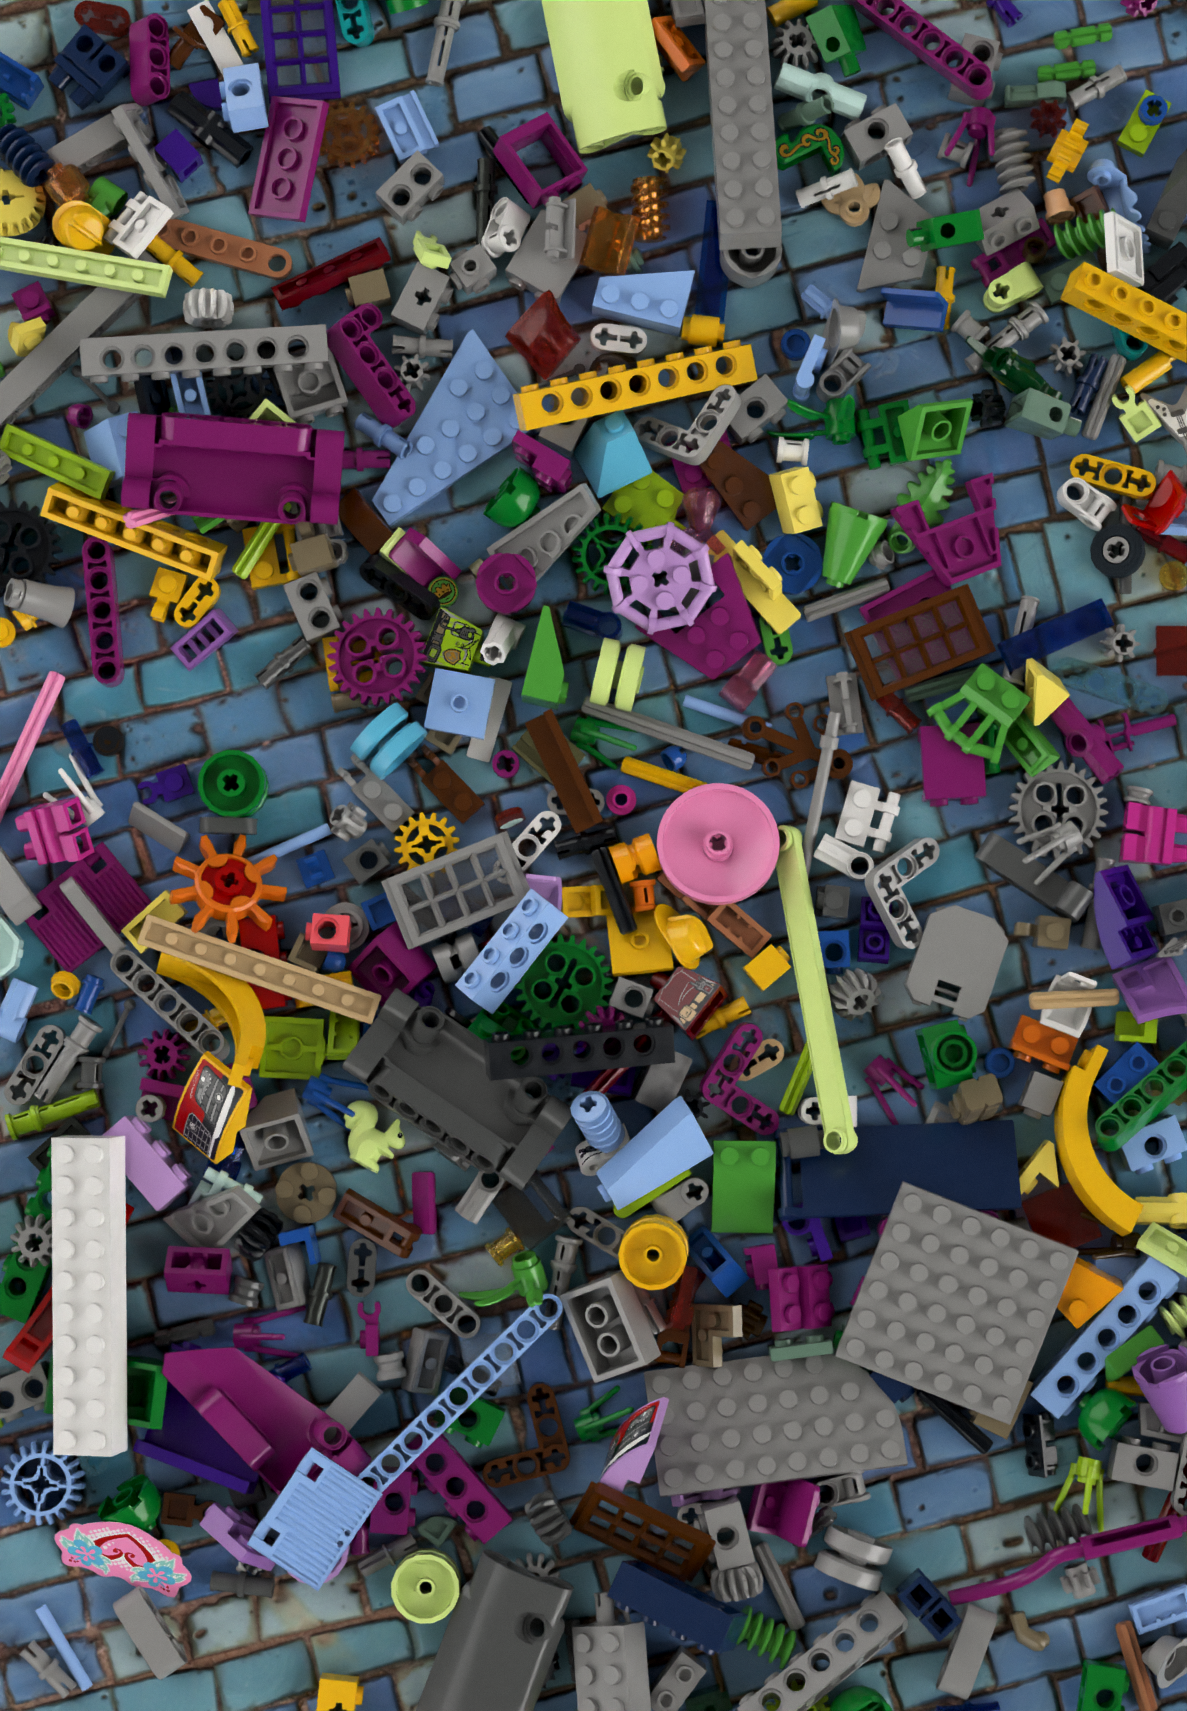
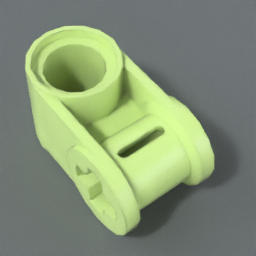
M1025 261L1011 269L1008 273L993 280L983 296V303L988 311L1000 313L1019 302L1031 298L1040 292L1044 286L1030 263ZM994 293H995L996 295L1002 294V295L1004 296V298H1002L1001 296L995 297V296H994Z

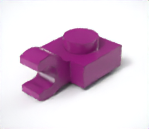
M376 1301L374 1313L367 1314L364 1311V1302H359L357 1306L358 1315L366 1322L365 1330H360V1349H366V1356H379V1315L381 1313V1304L379 1301Z

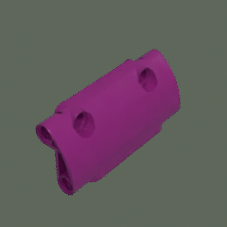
M165 412L162 415L129 413L121 507L154 509L165 514L283 524L309 522L338 525L345 431L314 429L311 425L304 423ZM171 491L176 495L177 501L166 503L161 498V493ZM293 501L299 504L301 510L298 513L292 514L285 510L284 505L287 502Z

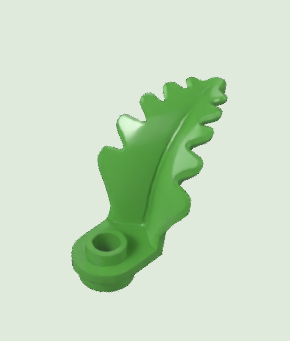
M945 459L943 462L937 460L935 462L936 468L928 465L926 468L928 475L922 471L917 475L920 484L912 481L907 483L910 495L900 493L896 497L898 506L919 500L929 527L942 525L944 518L938 511L947 510L950 507V504L943 499V496H951L953 494V489L947 487V485H952L955 482V479L949 476L955 473V470L951 467L952 461L950 459ZM895 521L888 533L889 546L896 553H909L916 546L898 522ZM899 535L905 536L908 540H902Z

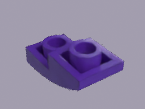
M862 896L857 962L888 964L890 935L871 898ZM892 902L890 903V906H889V912H890L891 915H892Z

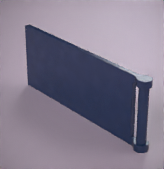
M1013 1120L976 1121L964 1126L961 1123L959 1124V1122L854 1127L858 1143L853 1151L847 1154H833L825 1148L820 1149V1156L800 1158L803 1208L794 1207L790 1156L782 1157L779 1133L786 1132L788 1128H778L774 1132V1141L778 1144L781 1208L778 1211L779 1220L781 1221L889 1215L902 1181L978 1211L1016 1210L1022 1206Z

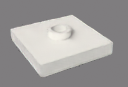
M1114 211L1104 213L1107 273L1134 287L1143 286L1145 282L1141 228Z

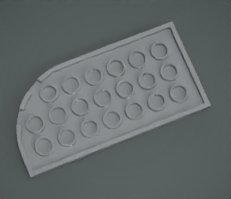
M833 1354L771 1361L769 1356L722 1361L723 1367L713 1368L692 1365L685 1366V1368L676 1367L644 1372L647 1402L650 1403L662 1397L669 1399L654 1449L660 1498L908 1465L901 1421L893 1402L869 1376L866 1370Z

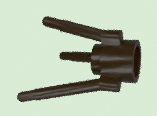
M1080 1213L1081 1218L1106 1226L1093 1214ZM1132 1232L1124 1236L1113 1234L1110 1242L1111 1247L1078 1249L1079 1253L1077 1256L1092 1255L1094 1260L1138 1257L1141 1250L1136 1248V1245L1141 1236L1138 1232Z

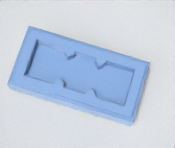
M1186 1583L1127 1603L1138 1635L1187 1618Z

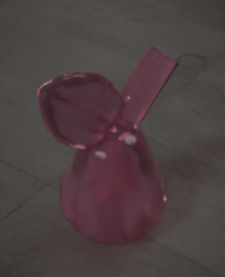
M696 487L688 489L682 497V507L689 527L682 531L701 543L704 541L716 555H719L726 547L713 534L710 528L721 507V497L718 492L710 488ZM675 540L672 541L670 546L680 554L687 549Z

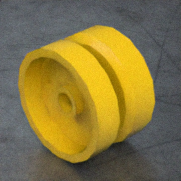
M660 1214L644 1215L633 1221L625 1231L618 1253L620 1268L625 1277L639 1288L646 1290L665 1289L674 1284L684 1272L689 1253L688 1237L682 1226L672 1218ZM651 1249L657 1250L658 1255H651Z

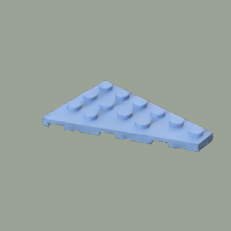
M473 329L465 336L409 434L407 441L413 443L410 454L403 460L398 456L396 457L372 499V503L389 527L512 446L513 437L518 430L520 431L512 395L517 392ZM536 429L521 432L528 435Z

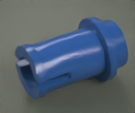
M87 973L86 978L81 980L83 985L73 1008L91 1015L100 990H104L105 986H103L104 979Z

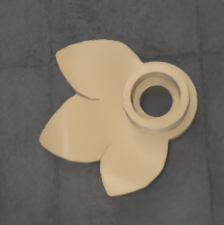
M856 173L857 187L835 194L831 200H827V198L821 200L824 208L829 213L840 215L842 221L851 227L860 226L868 219L870 209L878 204L881 193L878 183L864 186L862 179ZM859 209L857 212H851L850 210Z

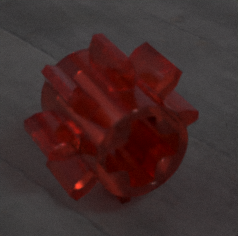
M1056 99L1053 103L1047 104L1044 100H1041L1039 104L1040 110L1033 108L1030 113L1031 117L1036 118L1031 123L1030 129L1036 128L1040 132L1039 138H1042L1044 134H1050L1055 138L1058 133L1057 128L1064 129L1067 124L1065 120L1061 119L1065 116L1067 109H1060Z

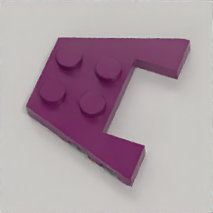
M992 472L964 483L975 513L930 529L919 500L890 510L892 516L946 587L1002 566L999 531L995 527L994 510L997 508L996 498H992L991 485L994 484Z
M729 552L711 565L714 582L724 593V597L694 620L695 624L692 626L687 625L678 633L671 628L654 632L653 635L647 634L646 630L635 625L637 630L712 680L762 642ZM658 610L657 619L664 618L662 613Z

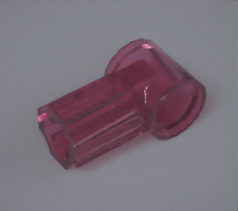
M757 650L740 672L730 678L718 695L742 714L759 692L757 691L773 674L777 665L768 656Z

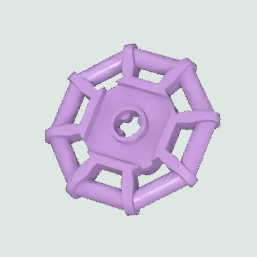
M667 522L666 525L634 532L631 530L626 532L625 539L608 565H604L603 569L609 585L613 604L611 607L612 611L629 619L646 630V633L650 635L657 631L695 624V618L711 594L717 590L708 554L709 546L706 543L702 544L674 526V522ZM663 538V545L658 546V548L644 549L641 543ZM672 539L689 549L690 552L683 556L670 547ZM634 548L639 553L630 568L622 566ZM695 560L698 561L701 580L691 578L689 563ZM662 571H666L667 583H661L659 586L655 585V579L652 577L653 573L660 574ZM619 576H627L630 581L632 592L624 597ZM690 588L699 590L689 607L686 608L682 601ZM637 600L649 607L648 617L629 605ZM676 607L679 612L678 615L657 619L658 610H668Z

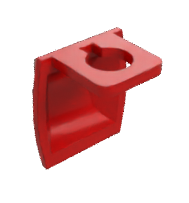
M1170 470L1156 488L1145 510L1123 504L1121 510L1131 524L1154 531L1155 534L1159 535L1184 510L1187 490L1173 470ZM1133 514H1135V515L1141 517L1143 520L1138 519V518L1135 517Z

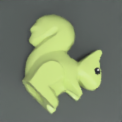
M357 1100L350 1103L347 1107L355 1112V1116L350 1117L344 1114L343 1117L345 1119V1127L351 1130L348 1138L349 1158L377 1174L379 1171V1165L377 1164L379 1158L386 1156L393 1159L394 1154L389 1147L398 1150L402 1149L405 1146V1137L400 1129L399 1119H396L385 1133L376 1129L378 1111L375 1105L368 1101Z

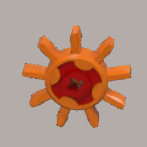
M240 834L234 843L232 854H217L208 836H201L199 849L205 861L200 866L176 856L172 870L194 880V883L191 887L171 890L169 901L171 905L190 901L196 902L201 910L194 916L191 926L192 932L196 934L211 917L225 921L226 936L229 943L236 942L239 930L237 920L247 916L264 931L270 929L273 919L258 906L259 899L284 902L287 893V887L262 884L261 876L271 872L276 866L278 858L275 854L262 859L256 864L251 863L242 857L246 849V835Z

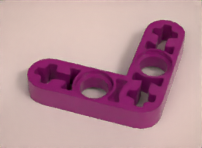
M742 1022L734 1028L702 1078L699 1091L707 1101L757 1133L770 1135L779 1126L778 1114L767 1105L735 1086L763 1040V1034L756 1025L750 1022ZM752 1029L751 1035L754 1037V1040L752 1042L746 1041L742 1046V1049L747 1051L745 1055L733 1049L734 1043L739 1047L743 1043L744 1038L741 1036V1033L743 1031L749 1032ZM729 1054H735L739 1059L737 1068L732 1071H727L723 1066L724 1058ZM717 1070L730 1077L728 1082L723 1078L720 1080L718 1087L721 1091L719 1094L712 1093L709 1096L711 1090L707 1088L710 1083L716 1084L720 1079V1076L715 1074ZM738 1096H743L747 1100V1107L743 1112L736 1113L732 1110V1101ZM753 1110L762 1116H766L769 1113L768 1119L771 1121L768 1126L763 1124L759 1128L761 1122L751 1116Z

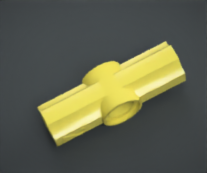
M1172 1193L1167 1197H1135L1134 1200L1144 1205L1135 1225H1151L1152 1222H1155L1159 1225H1169L1170 1228L1187 1229V1193Z

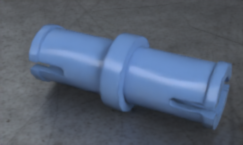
M366 412L361 413L355 420L354 428L373 439V443L380 448L385 447L402 460L410 454L413 443L393 432V427L390 425L381 424Z

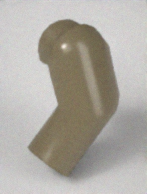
M1016 1611L1009 1615L1016 1640L1020 1644L1033 1651H1042L1049 1645L1050 1637L1045 1631L1037 1632L1029 1628L1024 1611Z

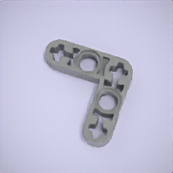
M721 385L713 391L689 430L653 417L641 418L635 423L633 429L641 446L689 465H699L709 457L739 410L741 398L733 386ZM717 420L714 428L704 430V426L708 421ZM653 430L657 436L655 437L653 434L648 432ZM678 436L677 441L673 445L664 446L665 441L669 437ZM686 444H687V446H688L689 448H692V449H697V448H698V450H697V451H696V450H692L691 452H689V450H688L687 447H685V446H686Z
M932 838L914 839L873 868L865 878V887L894 944L901 949H914L918 947L923 935L922 928L901 887L938 859L940 849L938 843ZM923 846H926L927 850L924 852L925 856L916 858L913 856L923 852ZM901 858L907 863V871L904 875H901L897 868ZM879 877H883L884 880L881 883L882 888H879L877 885L880 882ZM893 900L899 906V912L896 917H893L889 912V906ZM907 930H910V934L908 935V940H905V936L907 935Z

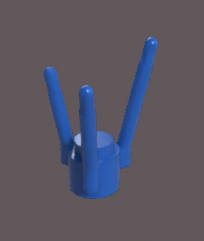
M320 1073L318 1078L311 1075L301 1097L307 1100L306 1103L318 1108L340 1126L351 1131L345 1127V1120L325 1106V1104H328L350 1117L355 1116L354 1111L329 1097L333 1088L329 1087L328 1083L368 1091V1086L365 1083L330 1077L324 1073Z

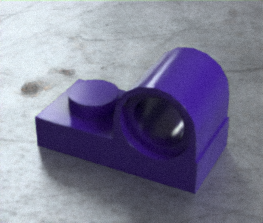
M803 1200L794 1204V1207L803 1208ZM819 1218L804 1219V1224L797 1229L791 1228L788 1221H781L783 1228L792 1235L798 1236L810 1233L811 1238L806 1241L812 1257L818 1255L821 1262L833 1258Z

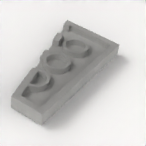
M581 483L487 548L490 556L496 553H514L523 556L534 568L537 582L601 511V508L588 485ZM502 576L509 590L513 589L512 582L514 579L511 576L507 579Z

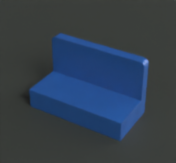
M882 287L881 295L887 300L883 325L886 328L943 332L948 302L939 292Z
M314 1224L283 1231L278 1234L280 1246L305 1241L310 1265L322 1261Z

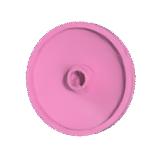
M705 784L683 793L666 810L658 829L657 854L663 873L679 892L692 900L705 904H732L755 894L771 877L779 856V831L769 808L753 793L731 784Z

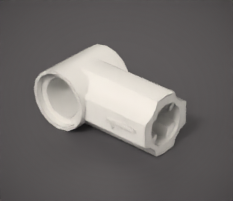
M498 613L480 650L484 661L493 666L497 663H504L512 649L516 650L526 625Z
M826 833L813 855L814 858L846 874L854 881L865 880L866 875L874 868V862L867 853L859 852ZM853 860H864L868 866L867 872L863 875L855 874L851 869Z

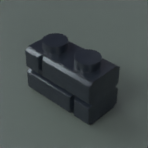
M1179 241L1144 272L1145 283L1143 286L1136 288L1172 306L1179 299L1176 294L1183 288L1187 291V247Z

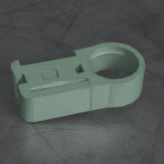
M1056 80L1037 83V85H1007L1004 89L1005 108L1053 106L1062 104L1067 100L1066 84Z

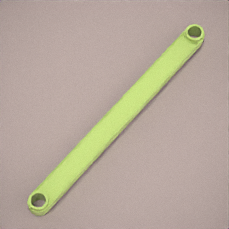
M780 825L778 826L780 848L776 871L824 1131L823 1143L827 1151L833 1154H847L856 1148L858 1137L853 1127L802 848L803 836L799 829L793 826Z

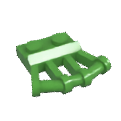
M981 663L958 693L942 702L936 703L926 712L930 718L935 719L945 735L944 738L949 742L954 741L961 746L963 753L991 759L990 763L998 764L1007 730L1030 703L1031 698L988 666ZM965 701L969 704L968 707L952 725L945 711ZM977 710L986 718L969 738L960 730ZM993 723L1000 727L994 747L978 743Z

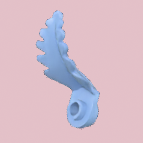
M1108 159L1095 160L1087 171L1089 182L1095 186L1098 185L1100 190H1102L1110 212L1111 208H1114L1117 214L1139 226L1141 233L1145 232V227L1137 223L1142 216L1138 210L1133 208V205L1137 202V194L1128 187L1127 175L1118 170L1114 163ZM1142 233L1143 253L1148 254L1151 252V243L1147 241L1149 236Z

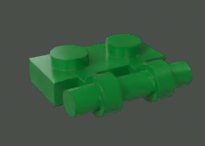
M908 399L878 405V418L870 419L868 409L857 411L859 420L856 424L858 433L862 434L865 447L862 452L864 459L868 461L869 470L881 468L879 456L882 455L888 456L890 466L912 462L907 459L897 418L899 415L910 410ZM881 428L885 444L876 445L873 430Z

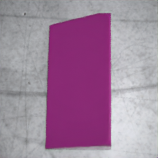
M434 1171L413 1172V1224L421 1228L422 1234L429 1235L437 1232Z

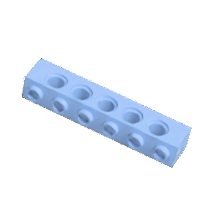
M1144 1253L1122 1279L1124 1289L1073 1334L1033 1380L1029 1394L1057 1419L1062 1414L1067 1416L1076 1406L1077 1402L1075 1399L1081 1392L1086 1393L1095 1385L1097 1381L1095 1376L1102 1368L1105 1369L1106 1357L1138 1334L1136 1329L1143 1321L1147 1323L1155 1316L1158 1311L1156 1306L1163 1298L1168 1299L1175 1293L1178 1288L1176 1283L1180 1280V1277L1165 1264ZM1151 1282L1153 1287L1151 1294L1147 1297H1140L1139 1287L1141 1284ZM1126 1305L1131 1306V1317L1125 1321L1120 1320L1118 1317L1120 1308ZM1103 1329H1111V1340L1108 1343L1100 1344L1098 1341L1099 1333ZM1084 1352L1091 1353V1363L1086 1367H1079L1078 1357ZM1062 1376H1070L1072 1380L1071 1386L1066 1390H1059L1057 1388V1382Z

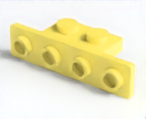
M720 530L706 542L710 548L708 554L715 555L713 564L729 552L734 562L733 565L737 576L740 579L745 599L777 634H782L801 618V613L782 593L781 581L783 579L774 567L768 568L761 561L763 559L762 555L753 545L748 547L743 540L736 544L724 530Z

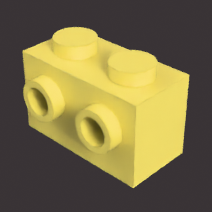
M793 467L769 474L783 533L797 534L823 526L821 520L823 518V509L820 502L816 500L814 492L816 480L814 474L809 471V467Z

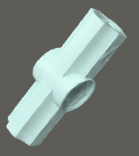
M785 62L780 67L773 87L776 90L808 102L820 98L822 95H829L834 102L833 112L852 120L860 117L867 95L835 83L833 78L827 73L813 74ZM821 89L824 90L826 93L817 94L814 90Z

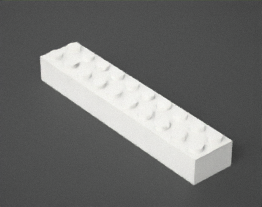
M66 1135L51 1138L53 1455L113 1457L128 1450L125 1136Z

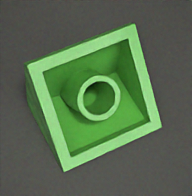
M966 398L919 404L899 415L897 418L907 459L914 461L961 454L973 400Z

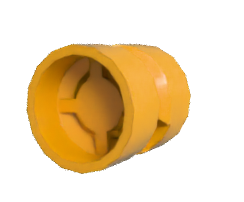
M649 833L633 838L632 843L629 845L622 842L608 847L621 884L637 879L638 874L641 872L644 875H649L662 870Z

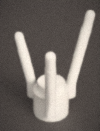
M70 753L69 758L89 797H85L64 769L60 768L58 773L74 795L79 796L86 820L83 824L85 827H89L106 812L101 808L103 803L96 796L77 758L73 753ZM43 793V797L49 802L58 801L49 793ZM67 807L69 816L73 820L75 816L74 811Z

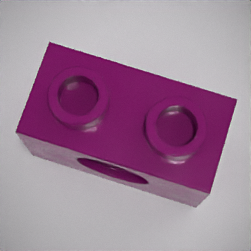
M383 1466L385 1470L390 1472L398 1469V1467ZM406 1468L382 1492L383 1495L371 1511L370 1533L407 1535L409 1527H415L416 1508L410 1507L411 1495L417 1496L418 1477L413 1476L412 1468ZM374 1479L373 1488L377 1489V1482ZM390 1493L400 1494L403 1498V1505L399 1508L390 1507L386 1501V1496Z

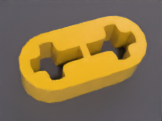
M201 577L192 584L174 610V618L182 628L192 629L207 616L221 595L219 584L214 579L209 581ZM209 584H212L211 590L214 592L211 597L205 595L200 602L197 601L202 595L199 589L200 586L204 585L207 587ZM194 604H196L197 607L193 611L196 618L193 621L188 619L186 622H183L184 616L181 612L184 609L187 611L191 610Z

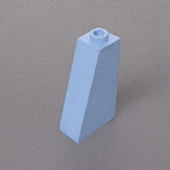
M681 1095L675 1098L596 1172L602 1183L597 1186L600 1194L606 1203L612 1200L617 1210L622 1209L714 1154L692 1111Z

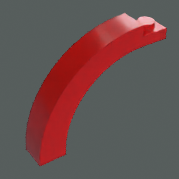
M127 1203L126 1225L135 1209ZM52 1286L27 1323L5 1350L2 1357L28 1374L53 1345Z

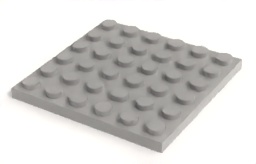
M902 1181L835 1351V1356L1010 1425L1079 1250Z

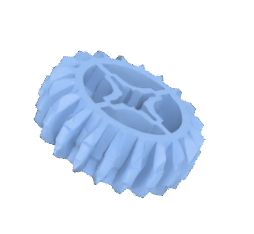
M50 1440L43 1442L42 1449L38 1441L31 1442V1451L27 1446L23 1445L19 1448L21 1456L16 1453L10 1456L11 1461L15 1465L6 1464L3 1468L7 1473L11 1474V1476L1 1477L0 1480L4 1484H9V1487L1 1491L2 1495L11 1494L12 1498L5 1503L6 1506L10 1507L15 1503L18 1508L13 1514L17 1517L23 1511L26 1512L24 1516V1522L26 1523L30 1522L34 1515L35 1523L38 1526L43 1524L44 1516L49 1525L55 1523V1514L59 1519L64 1520L67 1517L65 1509L70 1512L76 1509V1505L72 1500L81 1501L83 1495L75 1491V1489H84L86 1483L77 1481V1478L85 1475V1471H75L74 1469L81 1462L80 1459L77 1458L70 1462L68 1458L71 1455H53ZM40 1458L36 1474L20 1476L24 1465L29 1460ZM50 1460L56 1462L62 1468L66 1479L54 1474ZM42 1476H45L50 1484L44 1489H41V1485L38 1486L36 1481ZM20 1486L32 1491L36 1505L25 1498ZM66 1489V1493L59 1504L46 1507V1501L49 1499L51 1491Z

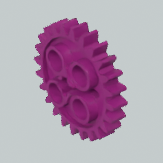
M376 607L374 616H371L369 611L364 609V618L360 619L354 613L352 614L353 624L350 625L345 621L342 622L346 629L344 633L340 631L334 632L339 638V642H330L329 645L336 650V653H330L327 657L336 663L328 668L332 673H338L333 678V681L336 684L343 683L340 690L344 694L351 690L349 698L352 701L361 696L362 705L366 706L369 700L372 699L373 705L379 707L381 699H384L386 704L390 706L392 702L391 697L393 696L399 701H403L401 694L403 690L410 694L413 693L409 686L411 682L415 684L421 683L415 675L416 673H425L426 671L419 665V662L428 660L426 655L419 653V651L426 648L424 642H416L422 637L420 631L411 632L415 625L412 621L404 624L405 616L403 614H399L394 619L392 609H389L385 616H383L379 607ZM395 633L396 638L391 645H382V638L385 634ZM357 641H366V647L363 652L353 653V645ZM399 649L404 650L401 654H391ZM376 652H380L383 655L379 657V663H375L372 660L376 657ZM353 661H363L358 663L356 666L351 665ZM398 661L403 663L402 670L398 674H389V667L392 663ZM366 669L373 670V676L370 681L360 682L359 676L362 671Z

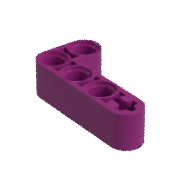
M366 303L342 317L327 330L328 347L383 425L388 424L395 428L415 413L416 404L413 397L369 336L382 324L383 318L380 310L375 305Z

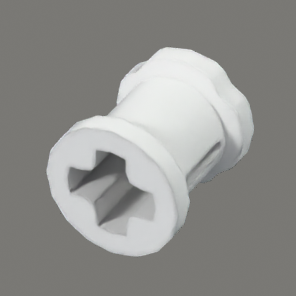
M779 437L776 463L791 461L801 462L802 466H807L809 439L805 438L803 441L785 440L784 437Z

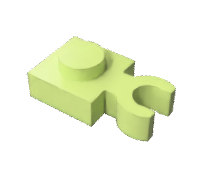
M416 231L412 243L414 245L413 250L420 263L431 269H436L437 267L448 269L452 258L446 247L437 244L438 238L435 235L431 234L430 238H427L420 231Z
M1127 385L1125 390L1129 394L1128 400L1121 401L1114 394L1112 395V402L1117 408L1124 409L1125 412L1119 416V419L1137 443L1161 427L1162 423L1145 399L1138 404L1136 403L1135 391L1130 385Z

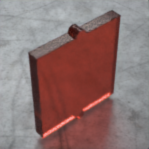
M1156 626V648L1153 649V653L1156 654V676H1187V626Z

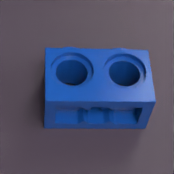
M1137 1041L1094 1081L1091 1089L1111 1107L1160 1063Z

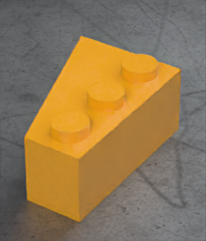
M1077 1257L1057 1308L1078 1329L1124 1289L1122 1280L1100 1270L1096 1265Z

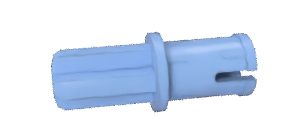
M810 284L803 291L801 299L821 315V320L824 318L828 320L833 301L817 287Z

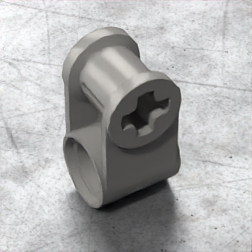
M853 347L844 349L820 377L816 393L818 398L824 403L831 399L841 398L872 367L869 362L865 364L852 352ZM833 381L837 384L839 390L829 392L824 387V383Z
M691 1176L650 1201V1204L657 1214L670 1217L677 1222L707 1199L709 1186L702 1177ZM693 1183L695 1186L702 1185L703 1189L700 1191V1198L687 1194L690 1190L689 1184Z
M864 1471L822 1476L814 1479L811 1483L819 1487L822 1485L831 1487L830 1497L826 1500H820L818 1507H836L870 1499L871 1495L870 1492H866L862 1475Z

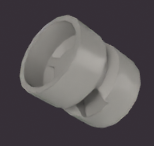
M471 932L455 938L452 945L445 942L431 948L445 984L459 980L462 977V973L466 972L480 954ZM458 954L461 963L453 965L450 957Z

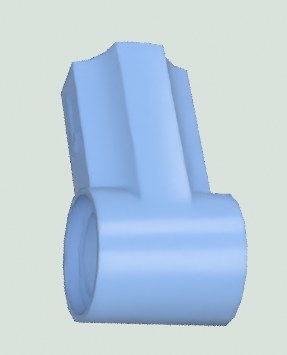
M13 977L0 1007V1037L13 1043H18L26 1028L28 1021L26 1017L39 990L38 987Z

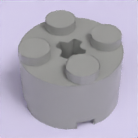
M782 240L780 247L720 250L719 261L721 268L731 281L744 288H753L754 286L764 284L772 278L778 268L782 256ZM746 250H747L748 252H751V251L754 250V251H756V255H755V256H754L753 254L748 255V254L746 253Z

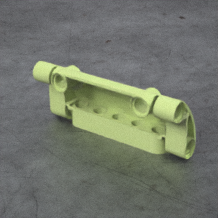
M541 0L562 107L566 118L573 124L578 152L581 154L593 153L631 135H655L667 130L663 104L660 100L665 92V82L662 76L648 0Z

